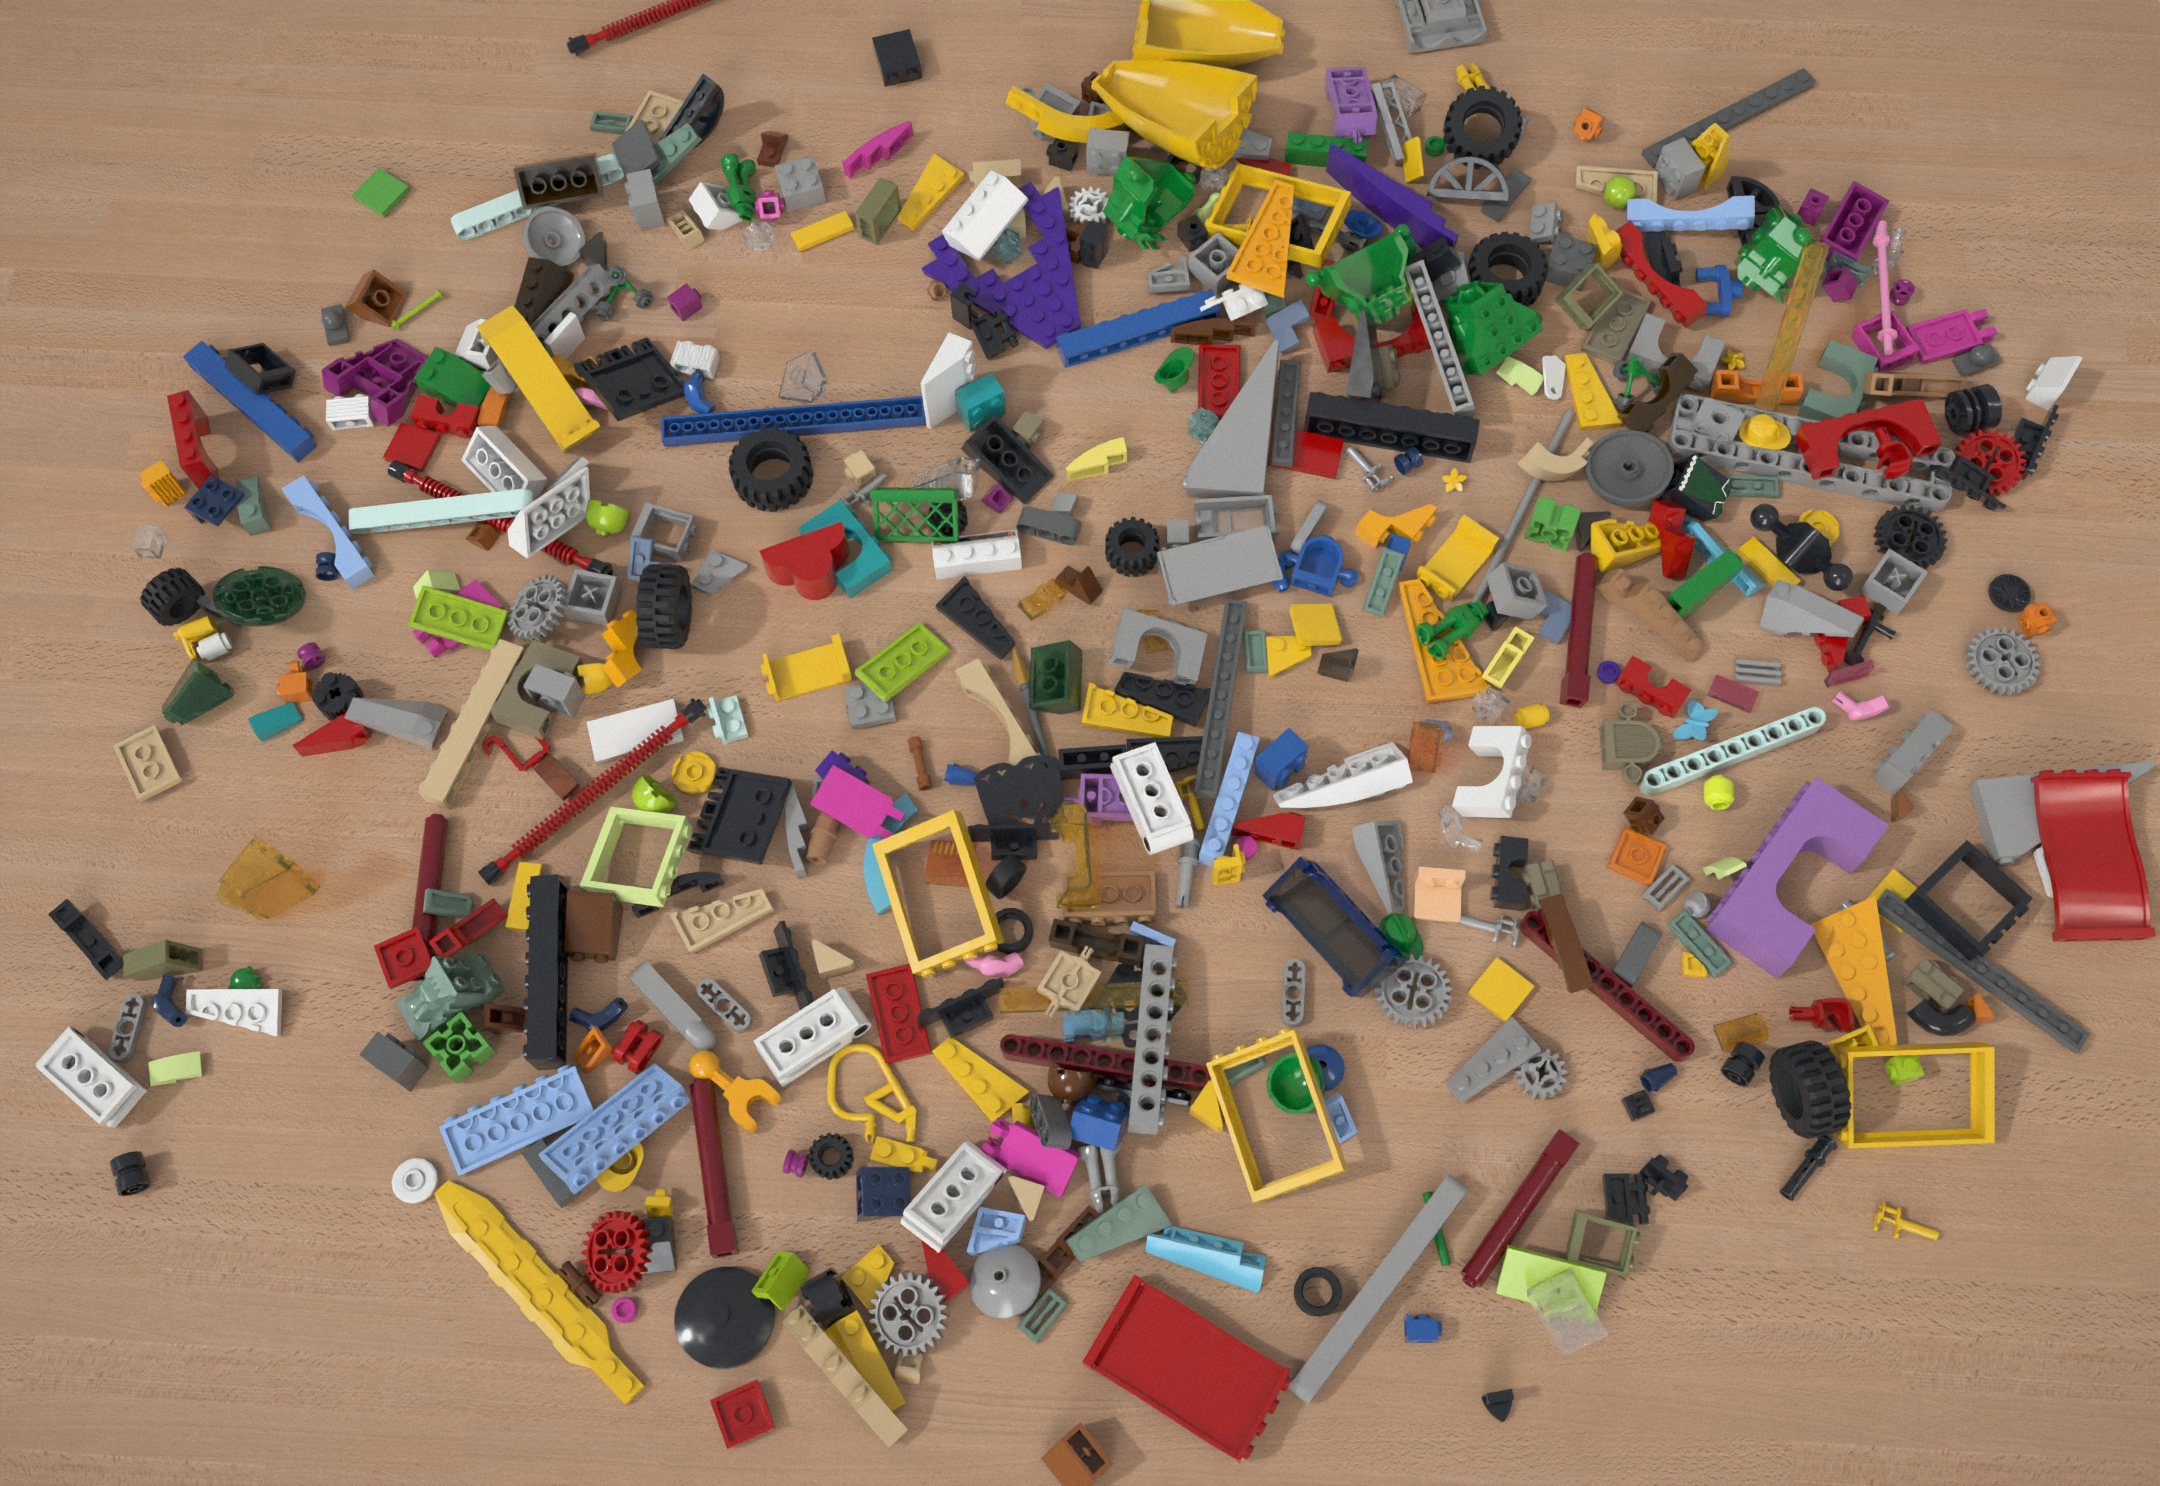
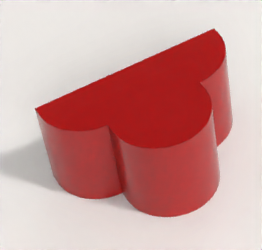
M841 521L759 550L766 573L771 581L781 586L795 585L797 592L802 597L809 600H821L831 595L837 586L836 569L843 566L847 561L849 546Z

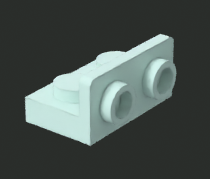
M737 695L714 701V698L710 697V705L707 706L710 719H715L716 725H713L712 728L716 739L720 738L722 744L725 745L748 738Z

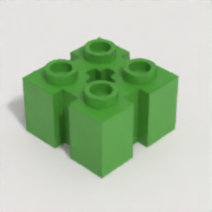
M1539 496L1524 538L1540 544L1543 541L1549 543V547L1566 552L1575 531L1581 509L1570 504H1564L1562 507L1556 505V501L1551 498Z
M462 1012L446 1023L449 1029L443 1034L437 1030L423 1042L430 1053L440 1061L439 1064L447 1074L458 1084L474 1072L471 1066L477 1061L482 1065L497 1053L470 1019Z

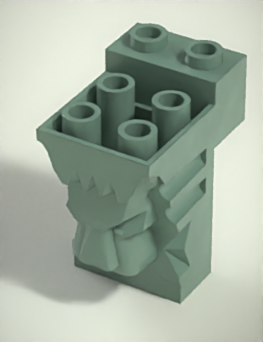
M469 952L464 958L443 956L431 958L430 966L425 973V979L418 982L417 988L413 989L410 995L403 996L396 1003L418 1042H424L437 1030L443 1033L449 1028L446 1023L458 1013L462 1012L465 1014L472 1007L484 1008L485 1003L491 1004L506 991L501 984L500 976L494 972L490 966L491 962L486 955Z

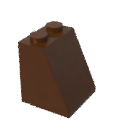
M567 891L564 951L571 960L583 962L585 959H594L598 963L616 960L623 906L614 893Z

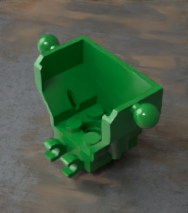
M1126 156L1120 162L1119 168L1114 174L1112 193L1102 212L1114 222V226L1117 227L1120 235L1129 240H1136L1142 249H1149L1151 247L1154 250H1159L1160 247L1157 246L1156 240L1165 241L1166 239L1162 234H1158V232L1187 207L1195 195L1196 177L1191 172L1182 174L1169 161Z
M1778 205L1776 208L1772 207L1765 215L1766 220L1753 233L1748 245L1744 244L1737 253L1739 256L1734 262L1736 268H1738V278L1755 292L1762 287L1769 294L1773 295L1779 303L1783 304L1784 300L1780 294L1782 292H1787L1789 295L1792 294L1785 282L1817 251V243L1812 238L1809 229L1802 224L1803 221L1800 215H1790Z
M1400 224L1393 233L1319 271H1308L1305 275L1306 284L1311 287L1319 285L1324 296L1345 305L1351 314H1355L1358 322L1361 310L1367 311L1375 318V323L1379 325L1399 315L1400 307L1410 302L1405 289L1407 281L1404 277L1409 251L1404 241L1410 237L1411 230L1409 226Z
M1469 282L1456 288V291H1459L1458 295H1446L1440 300L1442 303H1445V312L1449 314L1447 317L1450 325L1449 334L1465 379L1467 374L1482 376L1543 331L1541 314L1515 302L1512 295L1506 293L1502 283Z

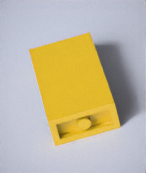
M1464 514L1459 520L1456 530L1424 567L1420 566L1418 568L1416 579H1420L1425 587L1435 591L1440 598L1452 602L1494 552L1500 538Z
M839 633L831 635L833 642L831 644L770 661L767 654H762L764 663H760L763 676L768 675L769 682L765 683L768 694L774 696L775 702L853 681Z

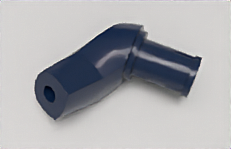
M163 975L157 994L151 996V1005L168 1023L174 1027H182L188 1018L171 998L178 978Z
M616 998L604 1010L594 1014L575 1007L570 1013L569 1021L586 1027L588 1033L595 1026L602 1032L622 1016L628 1008V1004L623 998Z

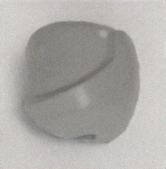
M1702 892L1692 893L1689 898L1685 899L1683 904L1686 911L1695 918L1703 917L1711 910V902L1708 896Z

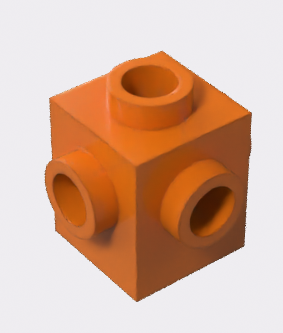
M1584 108L1582 114H1578L1573 122L1575 126L1573 131L1577 133L1576 137L1584 141L1588 139L1593 140L1595 137L1598 138L1604 128L1602 124L1606 117L1590 108Z
M2047 602L2029 604L2017 619L2027 638L2036 635L2041 636L2052 630L2051 627L2057 622L2055 612L2049 607Z

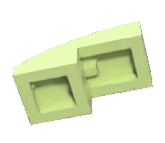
M1508 356L1496 371L1511 386L1516 383L1531 396L1537 392L1544 381L1543 375Z
M1725 857L1702 869L1706 876L1715 873L1718 880L1745 868L1746 864L1740 859Z
M200 1051L169 1056L148 1062L150 1086L172 1084L180 1079L202 1077Z

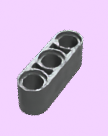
M1024 506L1016 528L1024 534L1065 545H1074L1082 524L1073 517L1031 506Z
M1642 921L1613 968L1612 973L1631 988L1663 933Z
M1033 1094L1030 1101V1113L1041 1145L1048 1148L1067 1150L1071 1145L1072 1132L1060 1099L1050 1095Z
M542 1138L524 1151L522 1155L557 1204L563 1208L579 1196L582 1191L580 1190L573 1194L567 1184L541 1160L538 1154L549 1146Z

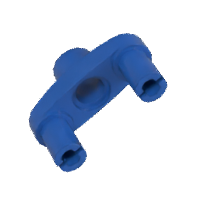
M1725 264L1715 265V267L1696 268V281H1717L1719 302L1707 303L1706 315L1729 316L1732 299L1742 298V281H1731Z

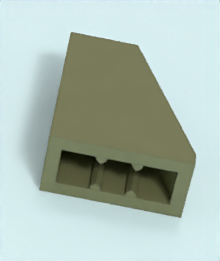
M166 939L123 954V977L140 981L162 978L163 975L176 976L202 971L201 948Z

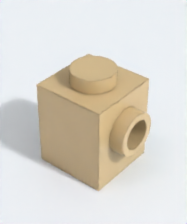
M862 450L850 454L844 460V474L849 481L853 480L859 489L877 477L874 466Z

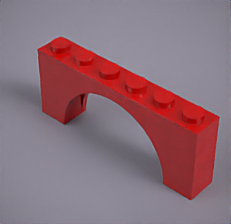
M1414 297L1411 306L1413 321L1409 328L1394 339L1378 342L1379 347L1392 344L1393 348L1397 351V358L1406 354H1417L1431 349ZM1335 316L1314 321L1313 334L1327 373L1341 372L1344 369L1350 368L1356 338L1341 328Z
M1923 399L1907 400L1897 405L1888 404L1874 410L1870 408L1856 414L1847 413L1842 417L1834 419L1829 417L1815 423L1807 422L1800 426L1795 435L1813 480L1834 476L1840 466L1837 456L1839 440L1855 431L1877 430L1881 427L1884 430V427H1888L1890 435L1902 441L1909 448L1914 458L1934 454L1942 443Z

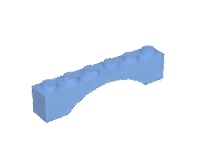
M1733 196L1722 204L1699 211L1668 209L1654 203L1650 199H1627V222L1631 221L1640 232L1753 229L1755 196Z
M303 475L282 488V491L299 514L319 520L331 530L336 544L334 565L351 589L356 588L374 576L370 570L373 565L366 555L364 557L360 556L359 553L362 550L355 540L350 542L348 538L352 535L345 525L342 527L338 525V522L341 521L334 510L329 512L327 508L330 507V504L323 495L321 497L317 495L320 490L313 480L308 482Z
M1242 732L1237 733L1200 850L1198 863L1212 866L1213 860L1225 856L1240 801L1258 750L1259 737Z

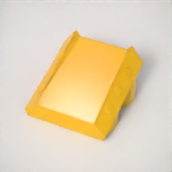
M1596 213L1593 214L1588 223L1586 238L1589 243L1598 245L1594 257L1597 263L1603 265L1608 270L1620 257L1621 239L1614 230H1609L1606 222Z

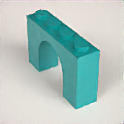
M840 500L798 527L801 536L842 521L846 537L854 539L862 546L861 553L857 559L835 573L837 584L850 599L891 572L890 562L892 559L886 550L882 551L879 548L880 544L875 536H870L866 532L865 524L861 520L857 521L854 517L853 509L849 505L845 506Z

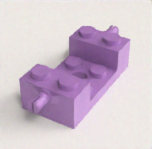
M1366 67L1326 69L1325 93L1327 101H1332L1335 137L1353 136L1354 143H1357V141L1360 143L1362 141L1361 136L1375 135L1377 111Z
M1081 774L1078 798L1064 797V807H1078L1079 826L1102 827V820L1133 821L1126 803L1119 799L1122 793L1114 775ZM1146 793L1148 796H1154L1151 793ZM1187 801L1182 802L1185 811H1187ZM1156 813L1158 817H1163L1161 814Z

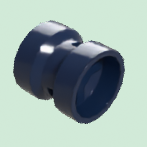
M1415 447L1406 450L1405 454H1399L1394 457V464L1402 475L1410 473L1412 468H1418L1424 463L1421 453Z
M321 552L316 555L318 567L316 568L315 577L317 579L333 581L338 578V569L334 565L336 554Z

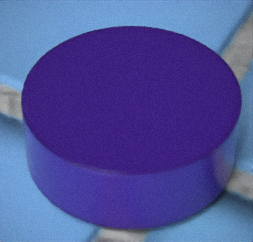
M1604 661L1597 669L1598 679L1605 684L1616 682L1620 675V668L1613 661Z

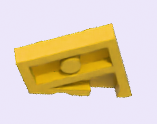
M1296 636L1266 637L1268 679L1274 678L1276 674L1284 670L1292 669L1298 663L1311 659V646H1299Z
M878 1244L841 1278L869 1311L876 1308V1305L870 1301L871 1299H879L875 1291L878 1289L884 1291L881 1283L887 1282L895 1263Z

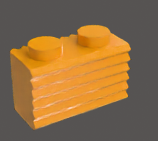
M162 460L139 473V476L142 478V481L139 483L156 503L161 502L165 507H168V504L179 500V497H183L187 493Z

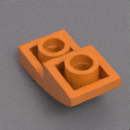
M490 387L479 413L478 425H496L499 427L506 416L504 408L511 399L512 394H498L493 387Z

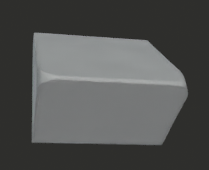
M1058 493L1050 512L1072 517L1078 503V495Z

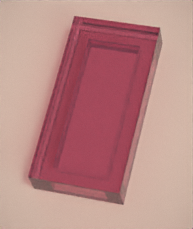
M1872 660L1832 671L1826 677L1824 683L1827 688L1858 680L1867 677L1875 666Z
M1716 674L1707 696L1750 713L1759 692Z

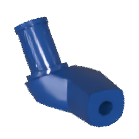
M697 371L691 374L690 380L684 384L685 397L691 409L698 414L714 413L716 406L705 398L702 387L704 375L699 372L698 377H696Z

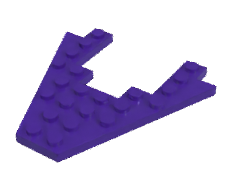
M1029 182L1019 188L1028 198L1023 208L1044 237L1028 247L1030 254L1037 262L1035 265L1005 283L1001 281L993 268L975 278L957 250L949 246L942 234L928 243L929 248L937 259L924 266L922 271L931 279L944 283L946 288L952 292L964 281L966 286L973 289L976 293V298L969 294V301L973 305L995 318L994 312L1001 308L1004 314L1008 316L1010 320L1009 325L1012 329L1043 348L1048 349L1057 343L1056 337L1063 333H1071L1081 329L1060 190L1056 187L1041 196L1033 183Z

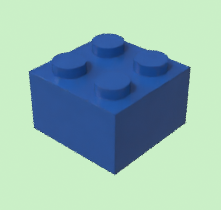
M1288 728L1257 756L1254 774L1272 791L1278 786L1282 788L1290 780L1289 776L1294 772L1296 774L1305 767V760L1308 757V745L1293 730Z
M1088 1095L1087 1098H1083L1073 1111L1070 1125L1072 1139L1115 1151L1125 1136L1130 1108L1118 1101L1109 1102L1102 1100L1098 1095Z

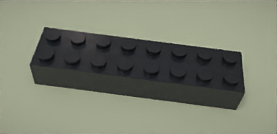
M1310 392L1303 431L1344 439L1346 443L1406 452L1409 448L1415 447L1424 456L1470 463L1477 443L1480 420L1469 416L1461 417L1450 413L1431 412L1427 409L1418 410L1408 406H1394L1384 402L1376 403L1365 399L1347 398L1342 395L1333 396L1323 392Z
M559 874L530 876V884H527V896L530 898V906L526 908V917L529 920V929H526V941L529 943V951L525 953V962L528 966V974L525 975V987L528 989V997L524 999V1009L527 1012V1021H524V1034L527 1035V1044L523 1046V1056L537 1070H553L567 1065L568 955L564 951L566 902L569 887Z

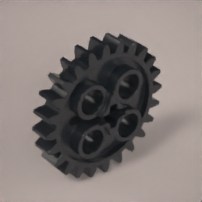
M1902 505L1900 509L1895 506L1891 511L1887 510L1878 520L1874 528L1876 532L1873 534V537L1877 538L1874 545H1881L1878 552H1885L1886 554L1888 549H1891L1926 570L1930 564L1932 566L1935 565L1943 556V552L1947 548L1945 544L1948 539L1943 537L1947 531L1940 530L1943 523L1936 524L1937 516L1929 517L1931 511L1924 514L1922 513V507L1916 511L1914 505H1911L1908 510L1905 505ZM1914 523H1916L1915 531L1913 532V534H1912V536H1911L1910 532L1912 531V529H1913V527H1914ZM1909 539H1910V542H1911V543H1910V545H1909L1908 548H1907V553H1905V552H1904L1905 546L1907 545V543H1908V541H1909Z

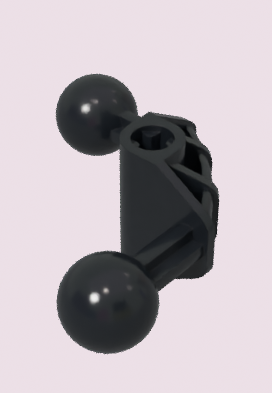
M1760 504L1752 510L1750 515L1752 526L1759 531H1772L1777 535V556L1797 573H1819L1821 571L1824 573L1823 580L1825 585L1833 591H1842L1851 585L1853 580L1852 570L1843 563L1833 564L1830 561L1832 553L1829 539L1808 522L1790 523L1786 526L1779 520L1778 510L1770 504Z

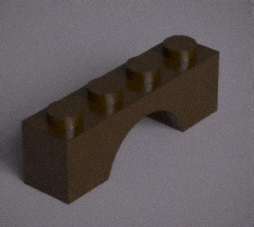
M1671 353L1658 368L1661 385L1657 395L1652 400L1646 403L1630 401L1617 416L1629 430L1649 432L1655 420L1665 414L1668 405L1680 396L1681 390L1694 380V375L1699 370L1683 353Z
M1055 918L1048 939L1051 948L1081 954L1085 946H1088L1094 950L1091 954L1092 957L1138 967L1142 966L1146 940L1143 937L1125 933L1117 935L1099 933L1086 929L1077 923Z

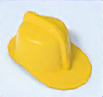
M1758 414L1749 418L1739 428V436L1742 441L1753 447L1781 450L1791 440V434L1787 426L1782 422L1774 420L1773 417L1767 414Z
M639 1142L596 1177L601 1187L607 1191L617 1192L630 1186L643 1161L644 1152L641 1143Z

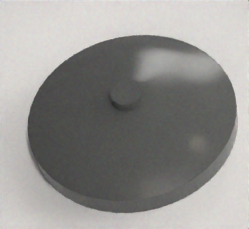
M1636 430L1617 431L1599 439L1590 449L1586 459L1588 463L1585 465L1586 479L1593 492L1601 499L1623 507L1642 506L1658 499L1668 489L1674 471L1672 455L1664 443L1648 433Z

